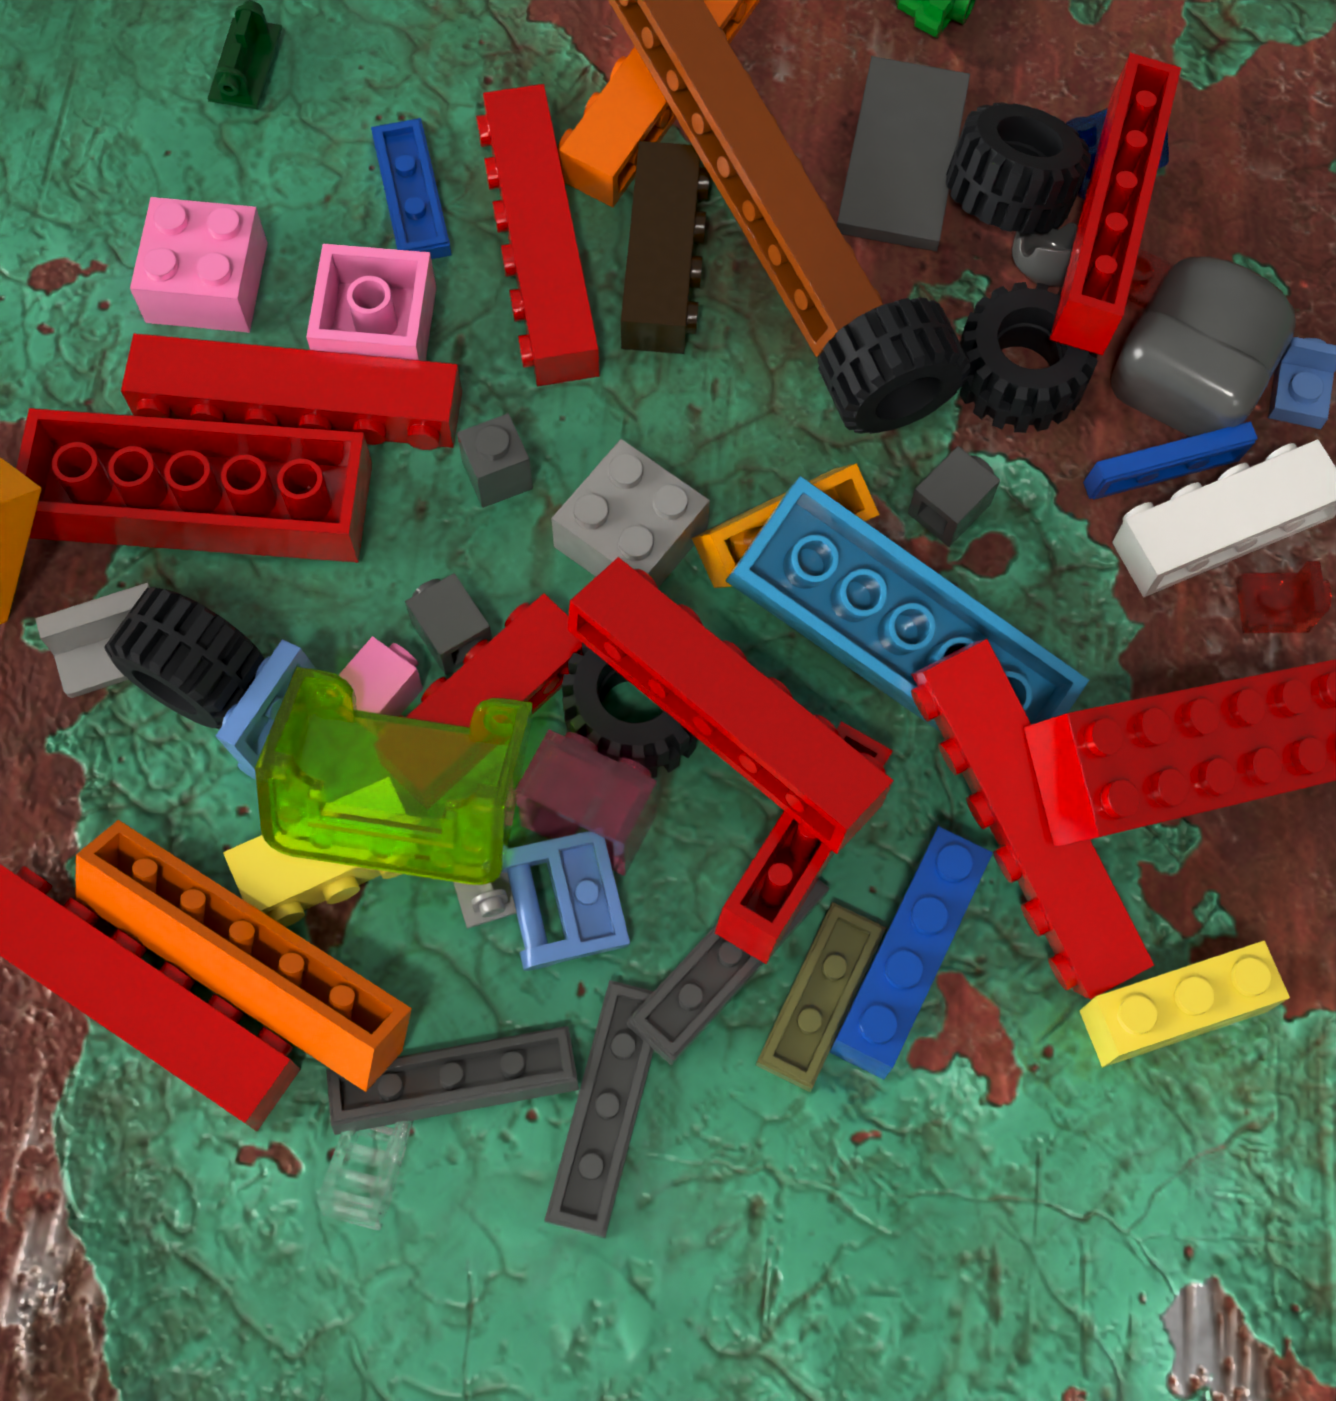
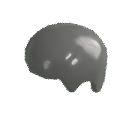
M1071 222L1060 229L1052 228L1050 232L1046 233L1034 231L1033 234H1022L1016 231L1012 246V256L1018 269L1035 284L1042 283L1053 287H1063L1077 232L1076 224Z

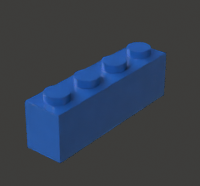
M937 827L829 1053L883 1080L886 1078L895 1065L993 852L942 827Z

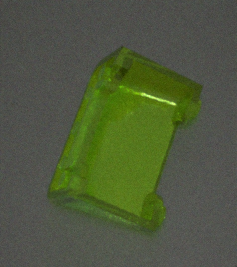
M296 667L255 766L260 826L264 840L271 848L292 857L471 885H484L494 882L500 877L507 853L531 729L532 703L505 698L484 700L475 707L469 728L358 711L354 689L345 679L327 671Z

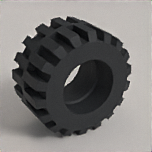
M1002 102L993 103V106L982 105L976 111H971L967 116L948 167L945 182L947 188L951 190L950 195L954 201L962 204V209L970 215L978 217L980 221L1009 232L1018 231L1022 234H1033L1036 231L1046 233L1050 232L1052 228H1059L1063 225L1065 219L1068 218L1089 169L1091 154L1088 152L1089 146L1086 141L1079 137L1080 134L1074 128L1045 111L1015 103L1007 104Z
M1026 282L1014 283L1012 291H1008L1002 286L993 290L990 299L984 296L976 303L974 313L970 312L960 344L969 360L971 368L970 373L967 375V380L962 386L960 396L965 404L975 403L973 413L981 420L988 415L994 419L992 426L1002 430L1006 423L1014 425V432L1026 433L1029 425H1034L1038 432L1048 429L1052 420L1057 424L1067 419L1070 410L1075 411L1097 365L1098 360L1096 358L1098 354L1049 340L1062 292L1061 289L1058 294H1054L1048 291L1049 285L1037 283L1035 289L1028 288ZM1008 347L1031 349L1040 354L1050 367L1043 369L1021 367L1009 360L1002 352V349Z
M921 297L911 300L906 298L886 303L860 315L836 333V336L827 342L823 348L824 352L818 358V369L845 427L860 434L868 432L873 434L894 430L931 414L957 393V390L964 385L971 368L969 360L943 308L935 300L928 301L927 298Z
M156 587L146 588L104 646L105 651L116 668L141 690L178 714L200 725L215 729L222 727L226 713L243 697L254 681L259 665L265 659L250 639L215 612L182 594Z
M582 643V655L572 654L568 661L569 674L563 675L562 682L564 719L571 743L578 744V754L586 762L594 758L598 771L608 775L612 767L619 769L620 779L632 781L633 771H643L645 780L657 778V767L664 766L669 773L679 767V757L681 755L686 758L690 757L696 749L697 738L665 711L656 718L642 723L624 722L610 715L601 704L604 696L613 687L628 680L584 643Z

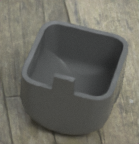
M1211 256L1187 257L1173 265L1165 273L1144 312L1128 335L1111 376L1112 390L1116 397L1126 405L1190 437L1245 423L1257 405L1274 370L1293 338L1296 328L1294 308L1279 288L1249 268L1229 260Z

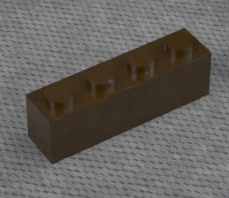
M639 141L621 314V349L684 354L686 333L696 334L699 302L689 301L690 288H700L703 256H693L694 243L704 244L706 212L697 211L698 199L708 200L710 174L705 167H700L701 159L693 145Z

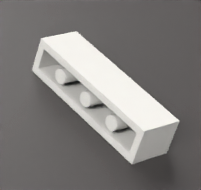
M1318 439L1298 448L1294 443L1287 444L1272 452L1262 463L1252 467L1248 463L1238 464L1224 472L1218 478V481L1202 487L1199 482L1192 483L1177 491L1165 503L1154 507L1151 502H1147L1133 508L1122 518L1123 523L1112 544L1144 598L1334 518L1336 515V467Z

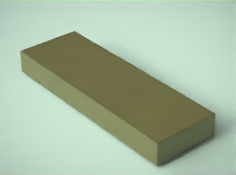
M832 902L756 1062V1066L811 1092L886 927Z

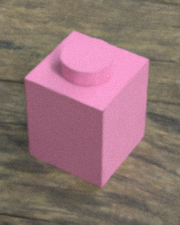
M372 636L329 685L328 690L338 710L378 738L382 729L392 719L401 715L423 690V686L417 670L419 664L406 649L396 643H392L387 647Z

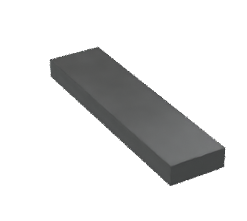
M819 879L775 951L827 895L830 888ZM717 924L627 1020V1026L642 1040H645L671 1066L765 964L716 935L714 932Z
M609 980L545 1216V1223L606 1238L654 1049L645 1040H642L627 1026V1020L654 991Z
M569 1026L399 1056L367 1092L333 1070H326L330 1121L335 1135L579 1090Z

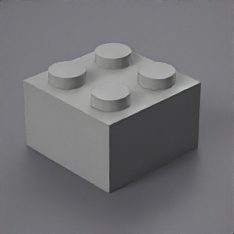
M620 439L551 518L554 547L595 577L619 557L633 569H641L649 574L659 588L694 546L691 538L708 529L710 500Z

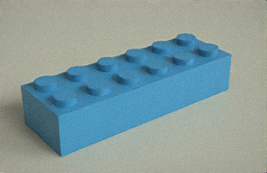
M801 476L786 492L725 580L939 732L940 730L935 720L927 722L913 700L911 690L916 688L917 685L911 674L972 642L988 639L1031 725L1068 713L1089 682V679Z

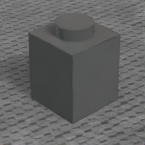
M509 413L457 432L462 463L482 508L533 489L530 460Z
M957 446L915 488L908 514L945 545L950 547L991 505L1000 479L994 475L992 468L987 462L978 456H970Z
M455 573L443 580L432 579L425 582L415 590L411 598L405 601L412 625L445 675L463 666L466 654L478 642L487 639L489 642L492 640L489 624Z

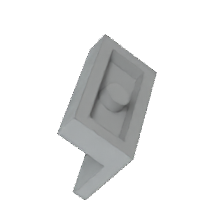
M148 583L35 618L41 640L54 655L62 687L68 697L74 698L129 680L113 664L104 646L146 588H150Z

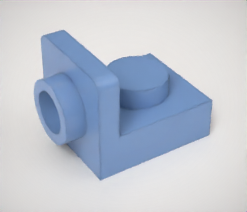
M1292 338L1274 372L1268 418L1317 429L1323 427L1328 420L1333 377L1336 371V345L1327 344L1325 341L1317 338Z

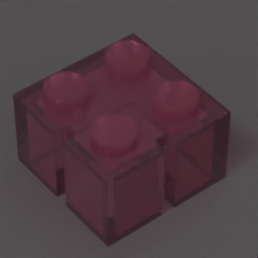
M548 729L515 789L517 806L520 808L521 826L549 840L576 834L581 826L605 838L612 870L625 876L656 817L657 780L650 778L651 772L634 760L621 757L617 762L598 753L597 746L579 734L567 732L565 736H562Z

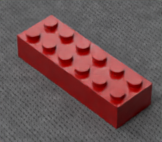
M29 408L16 469L41 487L29 535L31 539L358 563L373 463L363 432Z
M1336 659L1074 711L1024 727L1054 847L1336 781Z

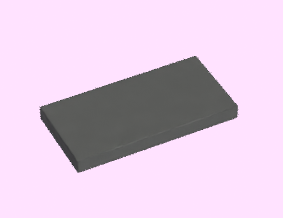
M871 56L837 221V227L841 234L937 252L949 192L945 182L947 178L946 173L958 143L970 78L969 73Z

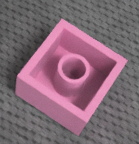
M150 197L130 290L145 323L250 333L268 244L256 207Z
M323 244L306 336L310 350L426 361L437 289L430 252Z

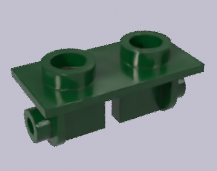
M245 1L243 5L236 8L235 18H232L207 98L208 102L258 109L282 26L267 23L262 6L255 1Z

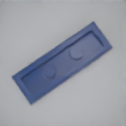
M421 118L371 127L397 250L430 252L431 259L451 256L449 238Z
M1251 421L1235 427L1219 429L1098 461L1083 481L1089 499L1093 498L1095 500L1238 462L1258 438Z

